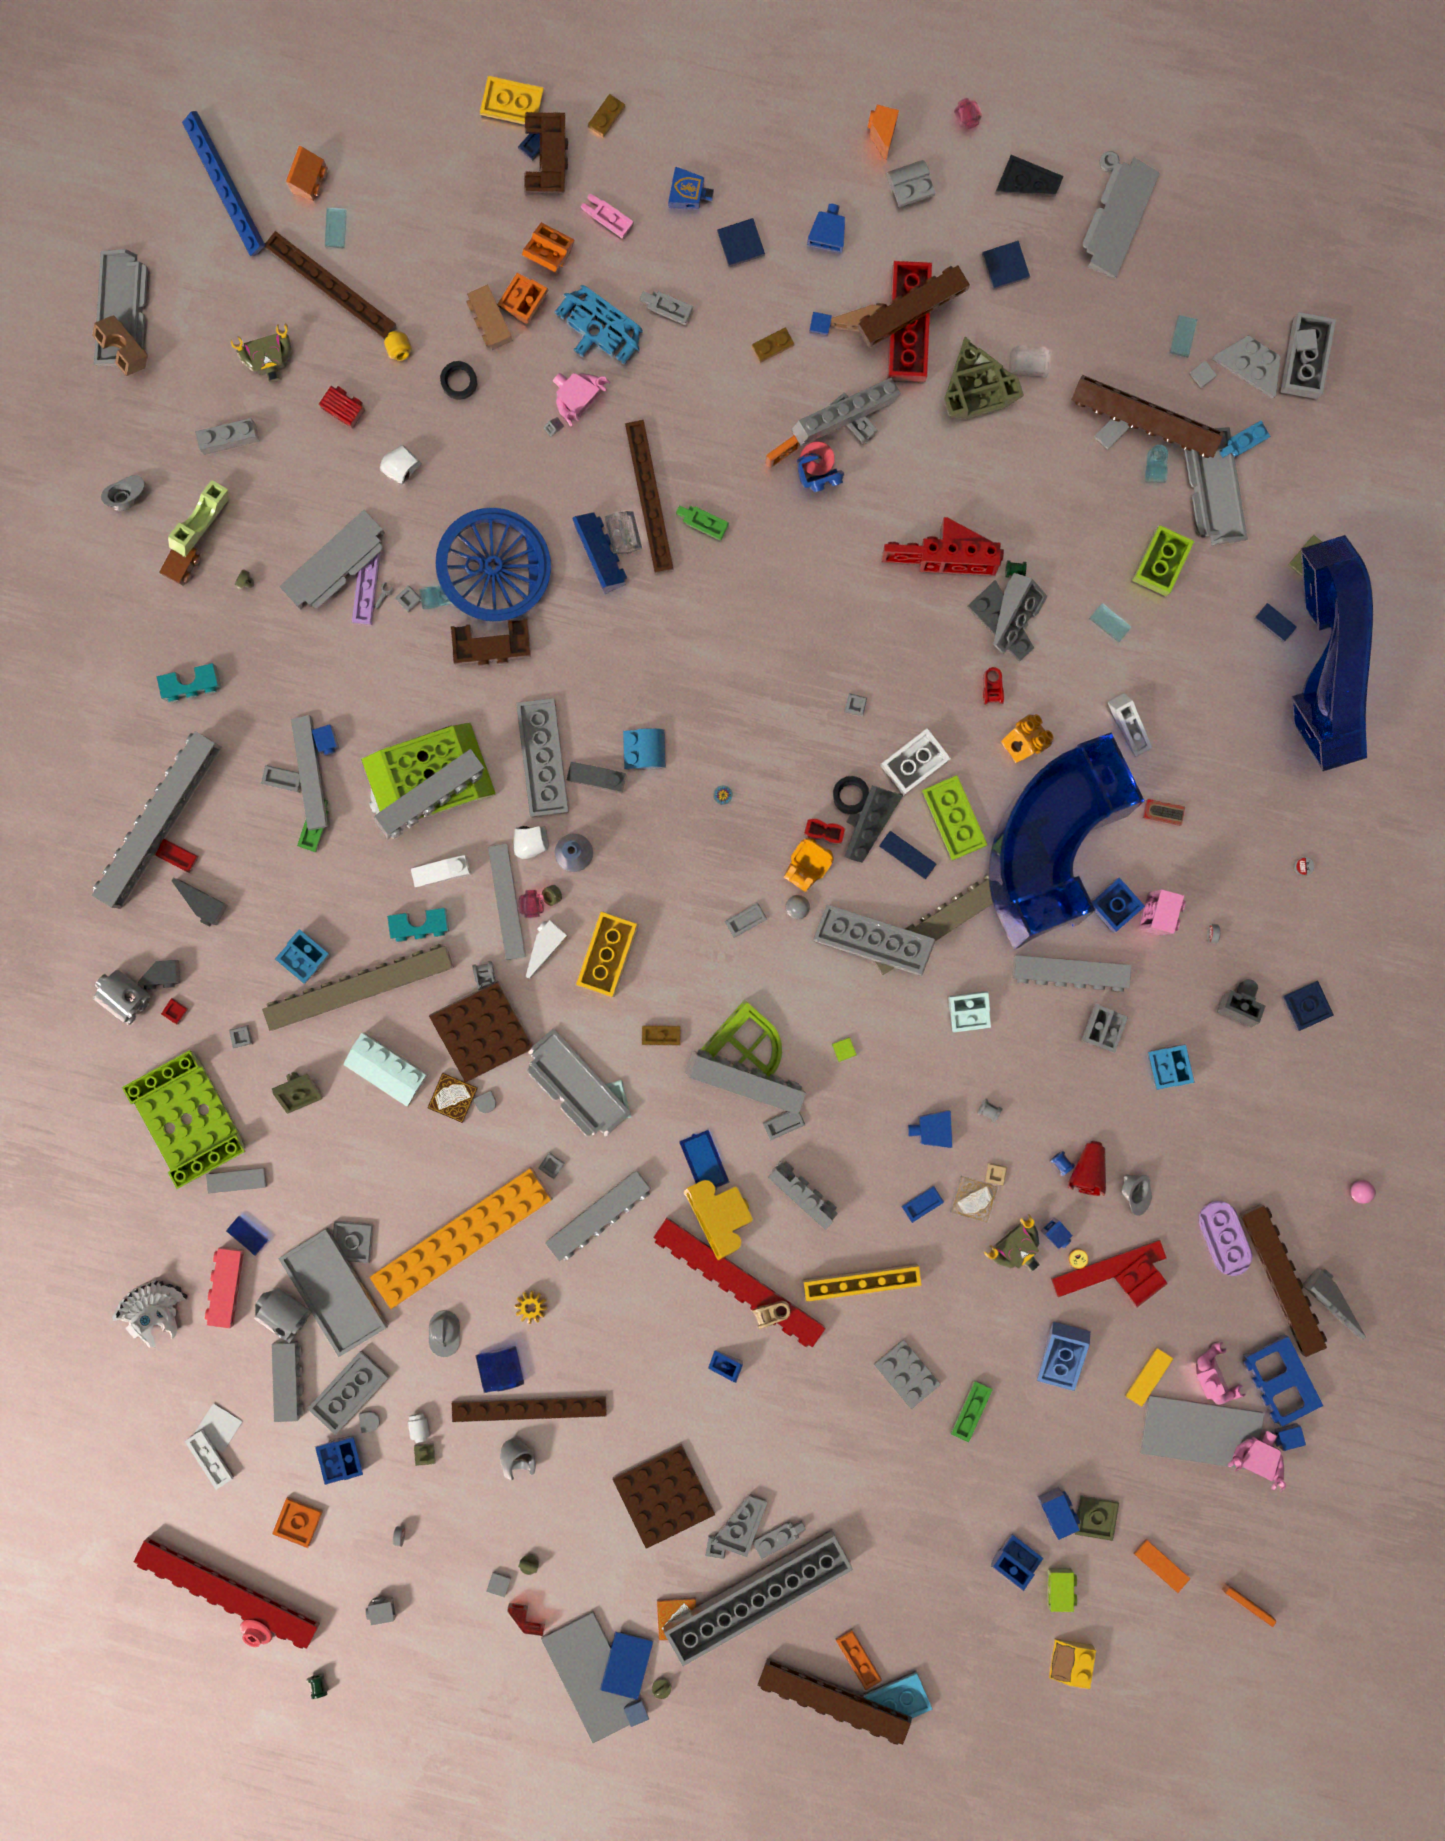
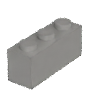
M252 418L195 431L199 449L204 455L260 441L256 424Z

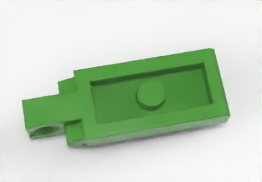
M679 505L676 514L683 517V522L688 526L720 541L729 525V522L698 507L690 506L689 509H686Z
M324 799L325 810H326V806H327L328 800H325V799ZM305 820L297 846L317 852L324 828L309 831Z

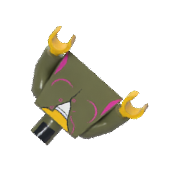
M286 323L284 324V331H281L277 324V334L246 342L244 346H242L243 342L240 336H237L240 341L239 344H234L232 339L230 341L232 347L237 349L236 352L242 363L251 371H257L259 375L267 374L270 383L280 380L278 370L285 368V363L289 360L292 350L289 335L286 334L288 331Z
M1027 1214L1029 1216L1027 1221H1023L1021 1218V1223L994 1246L989 1245L991 1252L986 1253L984 1251V1254L1001 1266L1008 1268L1016 1266L1019 1269L1025 1264L1031 1272L1035 1270L1040 1264L1033 1256L1039 1252L1037 1247L1040 1243L1038 1231L1034 1225L1035 1222L1030 1214Z

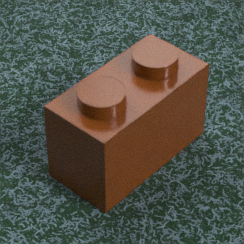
M193 547L185 557L171 549L159 573L184 586L191 579L193 567L197 566L200 562L201 552Z

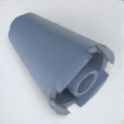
M568 834L562 837L556 845V861L567 871H581L590 864L593 858L592 845L582 835ZM572 847H574L575 852L573 854H569V850Z

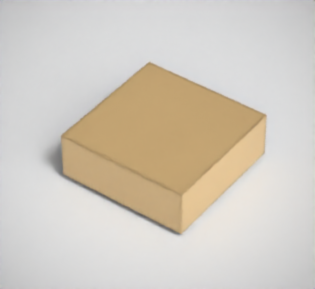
M988 1163L984 1182L1004 1186L1007 1167Z

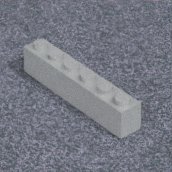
M891 377L798 420L791 430L802 446L894 403L901 393Z
M1014 955L1012 978L1017 979V983H1028L1029 980H1036V984L1039 985L1055 982V986L1067 987V983L1074 984V988H1086V985H1094L1093 989L1105 990L1106 986L1113 987L1112 991L1124 992V988H1130L1131 965Z
M636 1170L547 1240L545 1244L559 1261L562 1259L568 1260L574 1255V1249L578 1246L582 1249L589 1243L588 1238L593 1234L597 1237L605 1230L603 1227L607 1223L612 1225L620 1218L618 1215L622 1211L627 1213L635 1206L633 1203L636 1200L640 1199L642 1201L650 1195L648 1191L651 1187Z

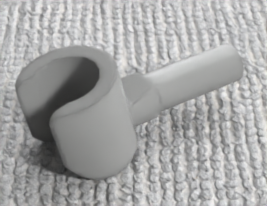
M384 582L381 586L382 593L374 605L377 609L385 597L393 592L392 586L389 591L384 590L387 582Z

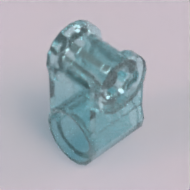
M1163 445L1154 446L1147 454L1146 482L1165 483L1167 480L1168 450ZM1158 451L1161 457L1157 458V455H1154V453Z
M441 586L419 589L422 609H432L453 604L446 596H443L445 593Z

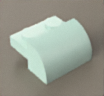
M988 991L948 997L952 1032L991 1028Z

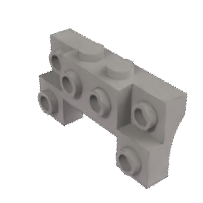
M779 1161L772 1169L768 1178L826 1230L834 1222L833 1219L838 1214L835 1211L837 1207L829 1200L827 1202L822 1200L824 1196L816 1189L812 1191L807 1186L809 1182L802 1176L798 1178L792 1172L794 1168L786 1161L784 1164Z

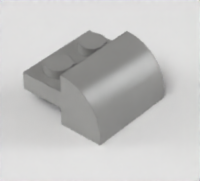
M924 160L886 172L888 182L899 207L935 195V190L929 176L930 172Z
M1095 1004L1082 1041L1115 1053L1128 1016Z

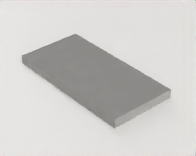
M328 1228L278 1258L309 1310L312 1311V1315L338 1357L388 1327Z
M1149 1395L1140 1453L1228 1467V1463L1233 1460L1237 1445L1252 1437L1261 1439L1264 1413Z
M594 1611L541 1637L592 1743L629 1726L630 1723L625 1714L624 1707L638 1702V1700L600 1690L611 1645Z

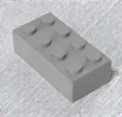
M1298 312L1293 318L1281 393L1318 399L1323 394L1336 319ZM1315 329L1317 349L1297 351L1295 332Z

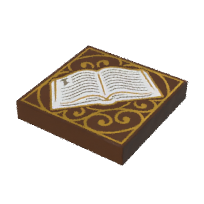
M442 1073L427 1108L463 1123L478 1087Z

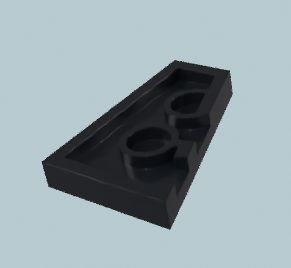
M1010 155L996 192L1056 196L1064 176Z

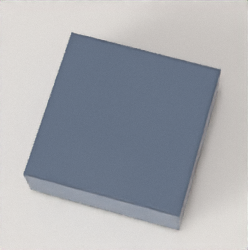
M642 1700L624 1707L631 1727L649 1720Z

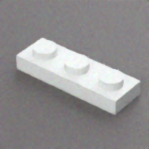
M203 1430L185 1440L188 1448L216 1490L233 1479L230 1471Z

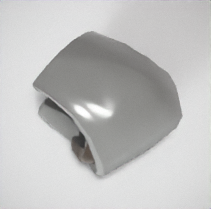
M514 1438L503 1444L500 1453V1463L503 1474L507 1479H514L512 1474L514 1469L528 1470L531 1475L535 1473V1458L528 1446L519 1439Z

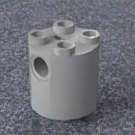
M115 970L109 977L106 974L102 975L95 984L98 990L93 999L124 1024H132L136 1019V1013L139 1010L142 1012L149 1004V993L119 970Z
M278 1287L273 1291L263 1293L255 1304V1320L288 1343H291L297 1331L301 1330L312 1312Z

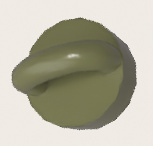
M244 569L241 570L235 582L237 588L242 589L243 586L252 588L254 586L253 579L248 577L250 572Z
M551 885L543 889L542 898L547 905L553 906L562 900V894L556 885Z
M659 1678L654 1681L652 1685L654 1696L659 1699H665L670 1695L671 1684L667 1679Z

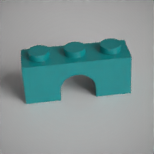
M211 663L194 667L195 679L188 685L181 683L180 676L176 672L156 676L161 699L172 703L179 701L180 697L194 698L198 696V693L212 694L217 692L216 689L221 688L216 665Z
M447 909L425 910L426 921L420 927H414L410 923L408 913L387 916L390 939L402 942L407 941V937L414 936L415 939H424L426 934H433L434 937L445 936V932L449 931Z

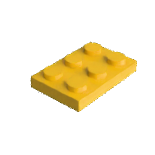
M488 76L480 115L525 125L526 112L539 113L544 88Z

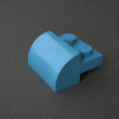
M649 728L623 731L624 769L666 768L664 729Z
M299 929L275 960L302 983L306 984L313 974L322 967L329 954Z
M1186 1044L1148 1052L1157 1090L1195 1083Z

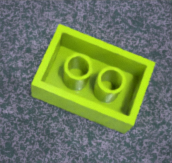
M1159 525L1155 529L1132 581L1159 594L1168 596L1194 541Z

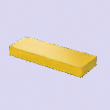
M1156 1347L1125 1396L1142 1407L1173 1358Z

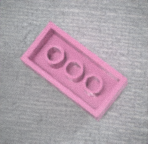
M1162 889L1149 892L1138 930L1160 936L1174 934L1175 931H1178L1180 926L1179 913L1183 912L1186 903L1183 900L1184 895Z

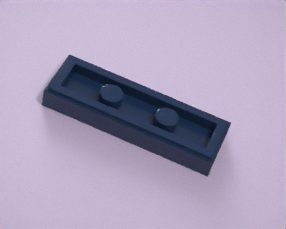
M889 831L879 845L880 848L925 880L936 866L934 861L892 831Z

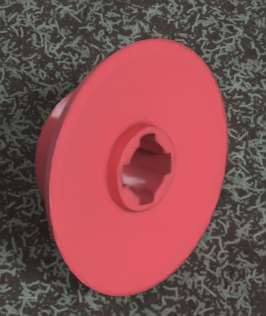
M823 442L809 443L801 452V456L806 453H816L822 459L819 463L812 460L802 464L804 470L811 475H824L834 465L835 457L833 450Z
M244 1620L240 1624V1630L243 1634L242 1639L247 1645L259 1647L260 1644H267L272 1640L270 1630L262 1623L254 1620Z

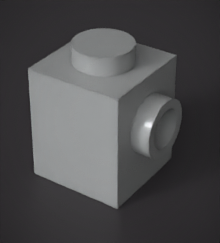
M376 1597L370 1601L368 1608H366V1618L370 1620L371 1625L393 1622L395 1620L396 1612L393 1598L384 1599V1597Z

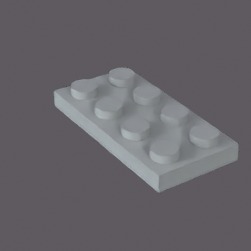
M360 1351L307 1409L336 1435L389 1376Z

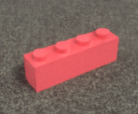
M220 1247L218 1251L214 1252L213 1262H216L215 1270L211 1272L210 1278L213 1286L208 1292L210 1306L205 1312V1320H207L208 1326L231 1328L234 1325L244 1256L243 1249Z

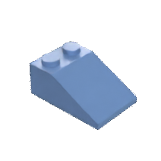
M1053 1322L1037 1381L1075 1391L1090 1345L1091 1331Z

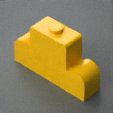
M708 1180L688 1187L684 1193L717 1260L719 1261L733 1254L741 1246L739 1235L733 1232L748 1225L753 1220L748 1210L749 1204L747 1200L742 1198L737 1187H733L715 1196V1186Z

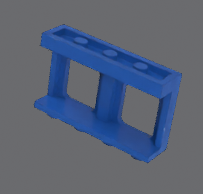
M1285 1334L1277 1337L1278 1340L1251 1354H1243L1246 1359L1243 1361L1248 1371H1252L1254 1375L1252 1381L1257 1389H1261L1263 1393L1261 1395L1262 1401L1266 1406L1269 1405L1272 1411L1269 1414L1273 1422L1278 1423L1282 1427L1323 1406L1289 1336ZM1274 1352H1279L1286 1366V1371L1268 1381H1263L1255 1365L1256 1361ZM1295 1386L1304 1405L1285 1416H1281L1273 1401V1397Z

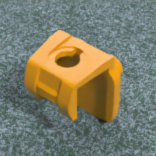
M1037 714L1027 715L1018 721L1016 728L1001 741L1016 763L1034 753L1040 754L1052 744L1054 736L1051 731H1045L1041 725L1043 721ZM1014 741H1021L1023 743L1020 751L1014 746Z
M813 838L803 839L791 855L792 861L785 872L784 878L806 892L817 879L823 878L834 861L832 851L817 844Z

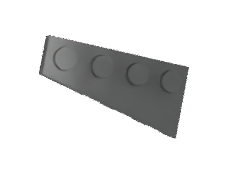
M996 580L967 606L994 636L1004 596ZM1023 628L1018 632L1017 639L1008 649L1019 662L1034 649Z
M872 785L844 857L863 863L903 795Z

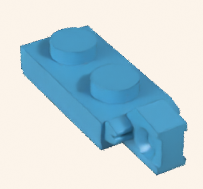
M1259 421L1226 441L1228 446L1220 450L1219 453L1222 458L1231 453L1234 457L1239 456L1271 436L1263 422Z

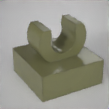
M434 1443L414 1445L415 1466L436 1463Z

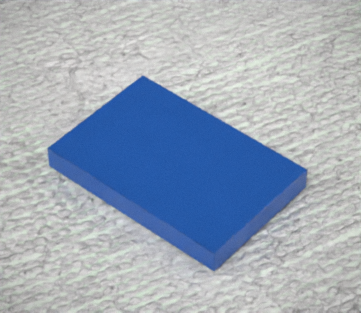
M615 1631L600 1690L638 1700L653 1641Z

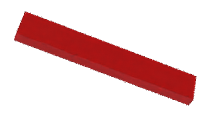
M1157 1240L1087 1265L1084 1268L1051 1278L1057 1297L1114 1278L1143 1254L1148 1257L1152 1264L1167 1259L1161 1241Z

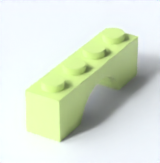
M213 480L209 482L201 493L198 504L190 517L183 523L179 522L168 536L171 549L185 557L188 555L228 502V489Z

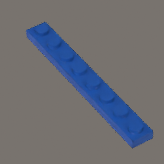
M191 111L182 122L249 255L255 256L264 248L265 243L198 112Z

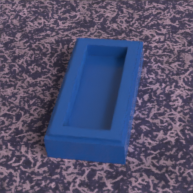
M932 1186L901 1207L913 1223L943 1204L944 1201L936 1188Z

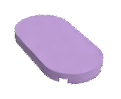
M1223 1201L1208 1203L1200 1212L1199 1225L1214 1264L1224 1274L1231 1276L1243 1274L1247 1271L1252 1261V1251L1237 1212L1231 1205Z

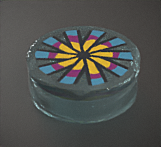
M722 785L715 789L714 800L718 804L726 805L732 800L733 793L729 787Z

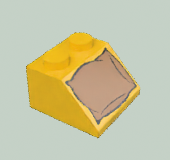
M1055 1639L1049 1678L1069 1686L1090 1689L1096 1649L1092 1644Z

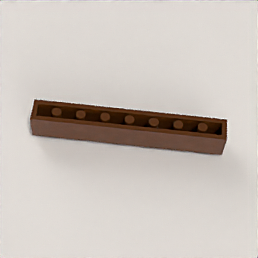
M1085 375L1081 376L1071 399L1080 407L1088 406L1097 414L1102 415L1105 413L1110 415V418L1114 421L1120 422L1122 420L1127 422V425L1131 428L1144 429L1151 436H1161L1164 441L1171 444L1176 442L1183 449L1198 451V454L1205 458H1214L1224 435L1222 431Z
M1259 1204L1239 1213L1301 1354L1308 1357L1326 1349L1325 1342H1327V1338L1324 1332L1320 1331L1317 1326L1319 1320L1316 1314H1312L1309 1308L1312 1305L1308 1296H1304L1301 1290L1304 1288L1300 1278H1296L1294 1274L1296 1268L1292 1260H1288L1286 1256L1288 1250L1285 1244L1279 1240V1229L1271 1222L1272 1214L1270 1209Z
M768 1658L757 1684L765 1692L770 1693L772 1691L779 1694V1697L782 1699H791L802 1707L809 1706L815 1709L819 1714L831 1715L836 1721H845L856 1729L869 1731L875 1737L882 1736L887 1738L892 1744L903 1745L911 1725V1716Z

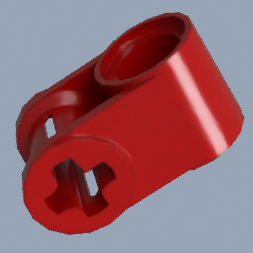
M996 667L989 668L983 674L984 705L988 704V702L1004 703L1002 672ZM991 671L997 674V680L994 682L988 679V673Z

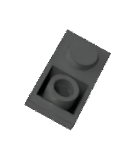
M179 960L156 961L138 981V986H144V989H156V985L163 984V988L175 987V983H181Z

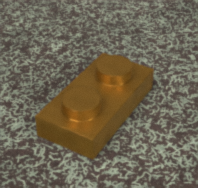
M609 94L588 123V127L604 138L624 110L625 104Z
M786 327L752 344V348L760 363L794 346V342Z
M642 1026V1045H680L681 1026Z

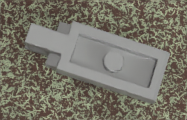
M643 291L640 296V301L648 304V309L683 325L687 324L693 310L692 305L659 291L658 293L653 291L652 295Z
M802 1521L794 1525L791 1522L784 1523L754 1539L753 1545L760 1558L763 1559L793 1543L799 1538L798 1534L806 1529Z

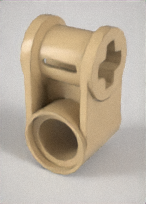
M781 1300L753 1309L752 1313L756 1315L759 1324L757 1326L758 1329L787 1319L790 1314L789 1304ZM784 1306L787 1312L784 1315H779L776 1312V1308Z

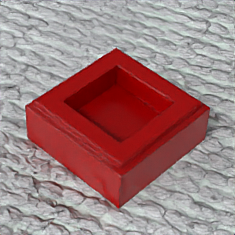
M171 998L161 1015L178 1025L188 1008Z

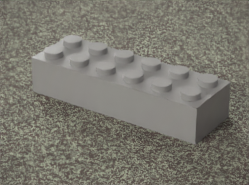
M468 750L376 814L374 822L387 840L391 837L394 840L402 834V829L406 826L411 828L419 822V817L422 815L427 817L434 812L436 805L440 804L442 806L450 800L452 794L456 793L458 795L466 789V784L469 782L474 784L480 780L483 775V765L472 750Z
M698 1049V1052L692 1050L685 1069V1073L692 1079L798 1115L806 1092L802 1090V1086L792 1080L784 1082L785 1080L774 1074L766 1076L767 1074L763 1073L762 1070L757 1068L749 1070L744 1064L736 1061L734 1064H731L727 1058L718 1055L714 1058L709 1052Z

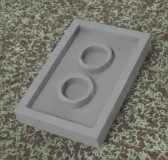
M904 1339L874 1363L876 1368L911 1409L941 1385Z

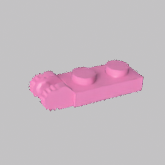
M589 194L587 197L589 201L598 207L594 210L583 203L580 206L582 210L623 239L633 226L634 221L604 200L601 201L594 195Z

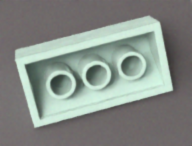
M365 1032L361 1033L343 1064L407 1107L429 1075Z

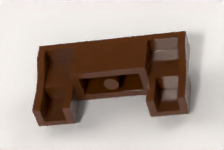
M526 112L525 134H540L539 172L526 171L524 173V192L564 193L565 170L568 169V158H565V150H568V138H565V113Z
M527 618L520 621L508 620L509 635L472 638L470 624L462 627L451 626L454 664L474 663L478 664V666H488L489 662L507 664L508 660L531 657Z

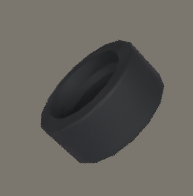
M453 361L443 368L440 382L444 392L450 398L461 400L470 397L477 387V376L469 364L462 361ZM454 370H464L470 377L469 386L463 391H454L448 385V376Z
M846 776L840 779L833 789V799L836 807L846 814H857L863 810L869 794L866 782L856 776ZM848 785L858 786L863 794L861 801L856 805L844 804L840 799V792L844 787Z

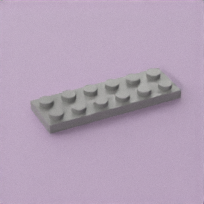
M555 699L518 702L516 706L530 817L568 813Z
M826 905L814 936L815 942L919 976L923 975L935 944V939L831 905Z

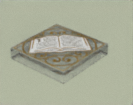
M961 1175L950 1212L988 1223L998 1186Z

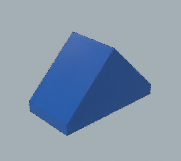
M714 1351L708 1369L736 1383L743 1366V1361L719 1351Z

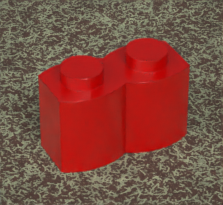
M818 819L807 820L804 835L815 840L823 839L830 844H841L845 828L838 824H826Z

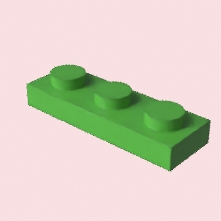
M974 1380L951 1431V1435L967 1442L970 1441L991 1395L992 1388Z

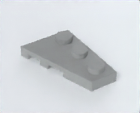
M748 1495L711 1541V1545L747 1557L767 1501Z

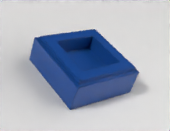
M813 312L809 332L828 335L832 315Z

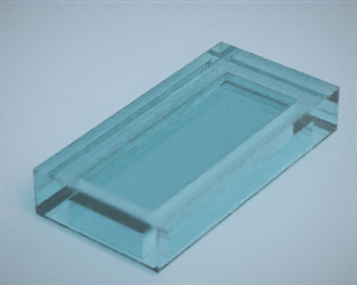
M327 208L326 248H345L346 209Z
M1178 316L1169 354L1189 357L1197 319Z
M1103 603L1089 618L1118 643L1131 629V626Z

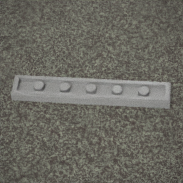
M310 715L293 718L291 723L307 828L309 831L328 827L316 744L312 733V718Z
M508 845L489 846V857L506 960L525 957Z

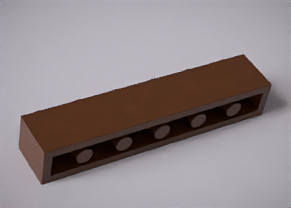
M959 265L954 268L952 266L942 271L943 274L937 278L932 276L926 281L925 285L921 287L919 285L915 286L909 291L908 295L904 297L900 295L893 300L891 305H883L872 316L868 314L859 320L860 323H858V330L868 347H872L966 292L970 284Z

